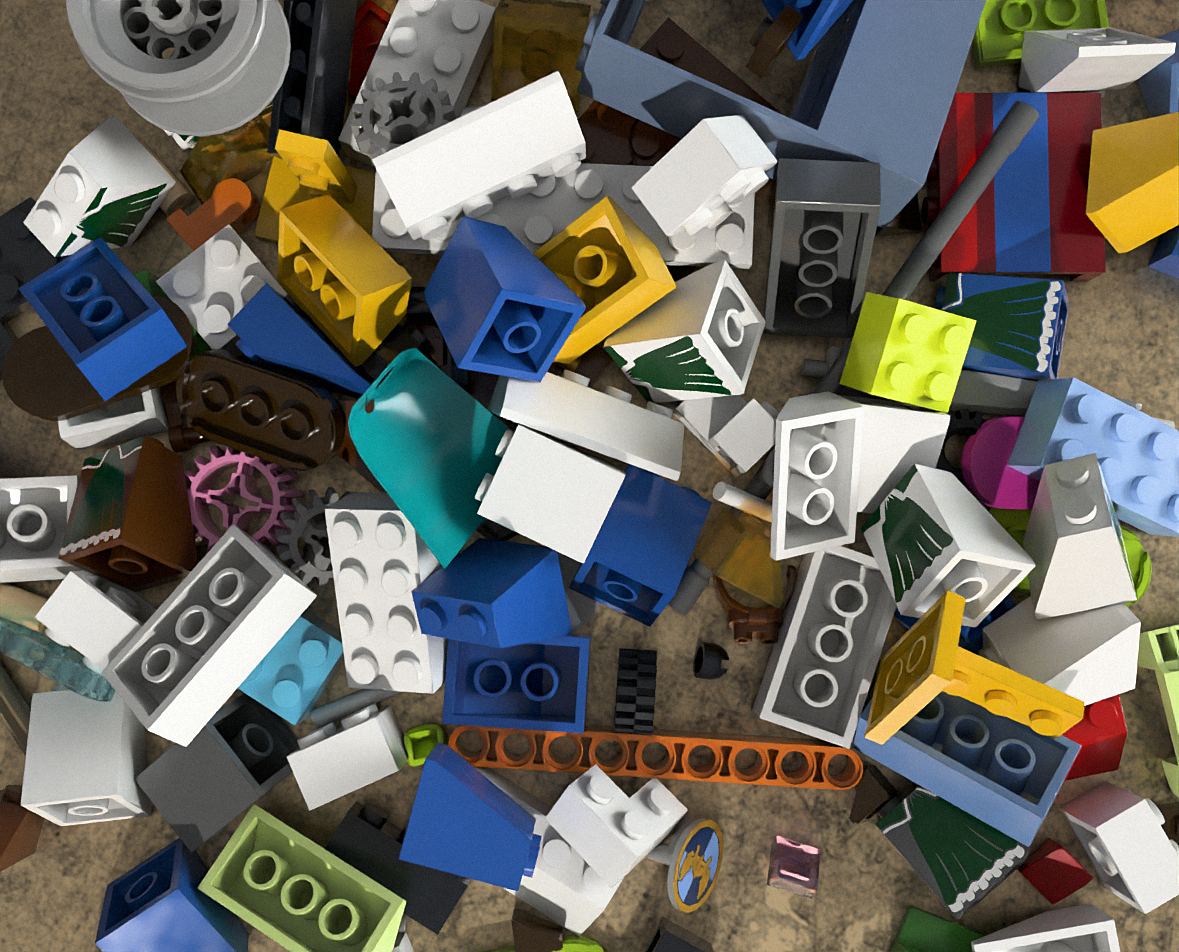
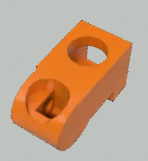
M230 178L219 182L213 189L212 197L191 215L178 208L166 220L188 246L195 251L228 224L240 235L257 219L261 206L257 195L244 182Z

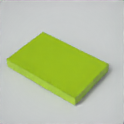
M986 0L972 40L976 68L1021 63L1024 31L1108 28L1105 0Z

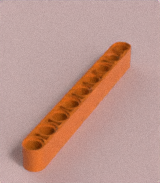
M458 725L450 735L448 746L473 767L584 774L596 764L606 775L832 790H845L854 787L860 781L863 774V764L858 754L851 749L819 739L653 729L652 735L614 733V726L586 725L584 733ZM468 730L476 731L483 739V748L477 752L466 751L460 744V733ZM514 733L522 734L529 741V750L522 755L510 753L505 747L504 740L507 736ZM560 736L569 737L576 745V750L569 757H557L550 749V743L553 739ZM606 739L615 740L622 747L620 755L611 761L602 760L595 752L597 745ZM658 742L667 748L665 758L655 764L646 762L641 756L643 749L650 743ZM699 745L708 746L712 749V756L706 765L697 767L688 762L689 753L694 747ZM745 748L755 749L757 751V760L751 768L743 770L735 766V757L739 751ZM791 751L801 752V766L794 772L782 771L781 762L783 757ZM838 754L846 755L848 763L844 772L839 775H830L828 773L830 759Z

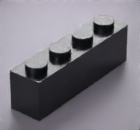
M284 0L283 12L289 25L291 41L290 60L283 84L273 98L267 153L282 159L275 150L280 129L328 140L338 157H340L341 144L338 139L343 130L357 0Z

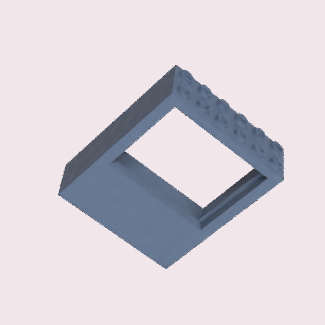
M601 0L600 4L602 6L599 13H594L583 39L585 44L575 66V70L582 73L577 92L681 139L703 119L743 114L777 161L779 158L880 163L881 207L877 226L884 229L924 186L986 0H853L816 44L789 117L627 45L647 0ZM778 163L765 173L775 181H777Z

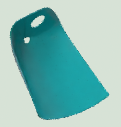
M414 347L400 353L359 398L351 409L348 425L350 437L361 459L445 569L485 519V517L477 514L482 502L476 500L475 495L486 473L495 476L503 459L495 455L496 450L506 430L511 429ZM394 367L385 380L377 387L382 378ZM374 400L373 411L367 413L365 411L366 405Z

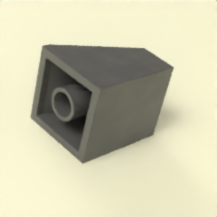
M244 693L220 708L187 747L175 743L141 772L135 780L192 853L289 776L293 771L287 756L300 747L297 743V738L279 715Z

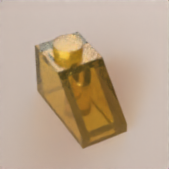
M260 114L236 129L222 134L199 137L179 172L201 205L212 197L213 189L219 182L235 178L246 183L261 173L273 155L267 153L270 128Z
M723 508L693 553V556L714 575L779 609L784 602L780 560L775 561L770 557L771 539L764 534L768 526L745 511L739 518Z

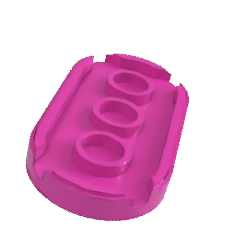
M996 417L989 419L980 425L982 427L977 430L975 435L969 437L964 446L961 460L964 481L968 488L974 490L976 495L980 497L977 499L987 506L1001 509L1033 508L1040 481L1007 466L1025 417Z

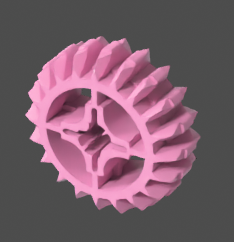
M216 445L209 447L211 461L203 456L194 458L195 464L200 471L197 473L186 470L184 473L185 479L192 482L190 488H187L193 531L198 529L194 536L196 546L208 543L207 554L224 535L211 518L209 504L216 505L223 514L222 526L226 527V532L233 524L242 530L248 529L251 519L256 514L262 512L271 513L265 525L251 536L265 545L270 551L271 548L268 541L277 547L284 544L277 540L274 533L276 529L287 527L280 518V514L282 512L293 514L296 511L295 507L291 506V499L303 496L301 489L288 488V485L295 482L298 478L296 472L289 471L281 474L285 467L225 446V452ZM238 466L237 473H232L230 482L225 488L211 490L214 482L222 473ZM255 467L269 481L273 500L264 498L259 494L257 489L258 478L254 477ZM235 495L248 498V501L258 502L259 505H247L246 508H241L233 505V502L224 501L222 498H234Z

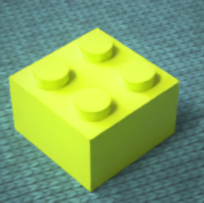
M866 292L839 384L868 394L948 413L976 320L900 298Z

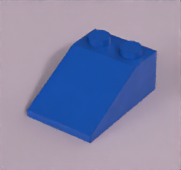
M101 237L18 288L104 401L128 388L132 383L187 347L161 306Z
M267 283L227 324L241 338L236 343L237 347L252 361H261L317 381L329 391L358 399L374 382L360 366L354 367L302 309Z
M569 633L567 636L505 648L448 639L442 724L584 733L591 635Z

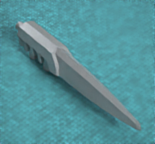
M844 338L842 349L836 346H831L827 349L825 361L804 359L802 376L823 379L851 338ZM961 370L949 410L969 409V412L979 411L989 414L1026 415L1038 381ZM847 386L841 392V394L896 401L868 394ZM1113 397L1139 411L1142 407V404Z

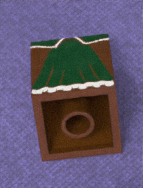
M143 436L84 459L58 559L134 592L186 578L198 564L182 456L164 447L161 441Z

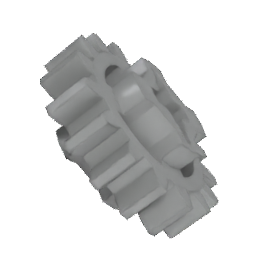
M394 72L392 83L386 84L384 80L377 78L375 79L377 86L375 92L362 89L360 93L364 104H353L352 111L355 120L351 121L350 124L361 154H369L372 165H374L373 158L456 119L454 106H451L449 93L447 90L438 92L436 80L432 78L423 85L421 84L419 73L414 72L410 76L409 81H402L399 72ZM431 111L435 115L433 125L429 124V113ZM378 120L376 124L379 131L375 134L374 124L375 121Z
M328 487L325 497L322 498L318 496L314 489L309 490L310 501L305 504L301 500L294 498L292 502L296 511L293 514L286 512L280 514V518L287 527L276 529L274 533L277 540L284 543L276 548L280 559L286 560L284 564L293 573L299 571L298 577L306 585L315 577L320 588H325L328 579L333 578L324 510L340 500L338 493L333 487ZM346 491L340 499L350 494V492ZM298 536L302 537L304 542H306L302 549L304 551L303 557L299 554L297 548ZM316 536H318V537L324 536V537H327V538H323L321 541H319Z

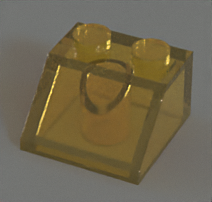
M500 0L494 21L491 101L502 98L559 71L574 112H579L581 93H578L577 89L582 73L575 70V66L585 44L583 39L590 23L591 5L556 0Z

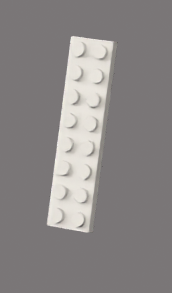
M581 163L576 170L567 175L555 177L554 174H551L537 181V186L523 196L512 198L508 195L493 202L491 210L473 219L505 226L522 244L534 253L599 201L609 196L654 243L666 265L706 267L716 261L726 260L730 268L750 269L753 252L755 193L747 198L741 194L729 205L733 212L712 229H708L705 225L692 235L684 231L666 236L631 188L653 166ZM376 169L372 238L386 252L443 255L462 218L449 223V229L435 238L424 240L420 237L413 240Z

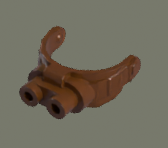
M719 564L712 574V578L715 584L717 599L727 614L728 626L733 628L734 642L746 644L752 642V638H760V642L763 644L777 643L778 628L783 625V612L786 605L790 602L795 589L794 585L798 575L796 567L793 565L788 566L786 573L788 582L787 592L782 600L770 607L753 608L742 605L728 594L722 581L723 571L721 564Z

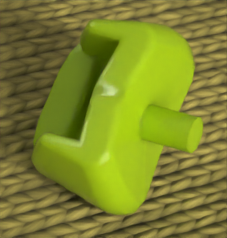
M421 724L406 732L403 746L408 758L407 763L410 766L416 767L424 764L427 756L438 743L448 745L449 736L440 725Z

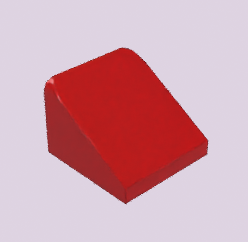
M1050 838L1018 870L1052 905L1086 886L1094 878L1063 846Z

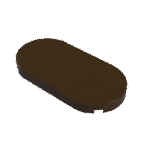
M150 294L164 310L187 347L132 383L128 388L104 401L45 325L24 334L9 349L2 368L3 385L13 403L32 416L50 421L67 420L164 386L177 379L187 367L186 364L190 360L191 354L192 356L196 347L194 328L184 311L177 304L162 296Z
M210 349L193 356L186 364L187 367L183 370L182 374L176 379V397L182 413L187 411L192 419V422L189 424L198 434L206 439L297 471H307L327 463L338 453L342 446L345 429L340 407L333 395L323 385L313 379L260 361H252L248 357L224 349Z

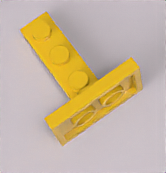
M279 129L275 150L282 159L273 156L254 236L258 240L278 244L280 209L330 194L343 209L350 212L353 219L372 237L375 173L344 166L328 140Z
M947 590L881 657L864 737L878 744H884L942 691L965 698L985 707L993 714L1008 717L1030 727L1038 734L1051 736L1055 739L1083 719L1085 702L959 647L958 643L966 598Z

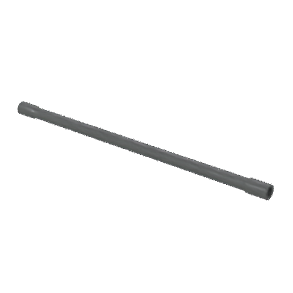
M1015 101L991 135L989 144L882 295L903 300L909 298L1008 156L1016 151L1038 120L1039 113L1033 107L1024 102ZM853 336L812 394L829 391L839 396L846 387L839 383ZM775 447L744 489L745 492L764 500L773 490ZM732 506L694 562L685 569L676 594L668 605L683 615L688 614L709 584L710 577L754 515Z

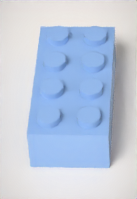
M1074 377L1038 380L1007 466L1040 481L1045 465L1096 453L1117 519L1151 535L1179 537V431Z

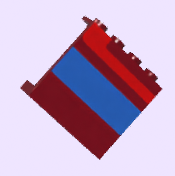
M1101 93L954 94L926 177L927 197L923 199L921 217L923 224H928V229L989 144L991 135L1015 101H1021L1033 107L1039 113V118L1016 151L1008 156L930 266L929 282H936L948 273L1070 274V282H1088L1106 272L1105 236L1086 215L1093 130L1102 129Z

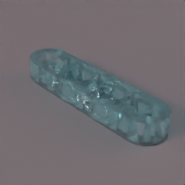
M0 616V652L81 696L103 702H110L116 690L103 674L92 671L83 663V655L58 644L38 631Z

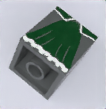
M912 782L916 789L903 801L897 795L878 811L877 814L882 819L876 823V826L957 922L1025 863L1029 852L1017 840Z

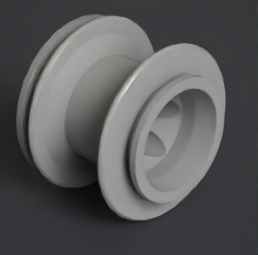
M66 0L69 24L79 50L90 67L109 85L118 89L127 103L140 116L161 129L179 135L199 137L222 134L236 129L258 116L271 103L283 84L289 66L291 41L289 25L283 9L277 0ZM212 6L221 9L216 15L207 16V12ZM211 39L203 49L196 50L200 41ZM168 48H175L173 55L169 59H163V51Z

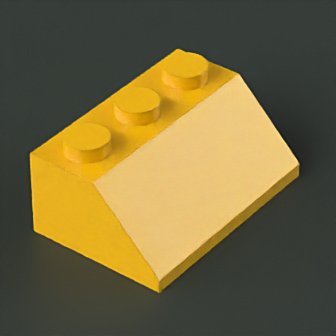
M330 194L280 209L277 282L354 367L363 364L406 315L412 278L406 269L398 265L353 219L350 212L343 209Z
M609 196L603 198L533 253L586 306V309L553 362L570 364L677 287L657 247Z

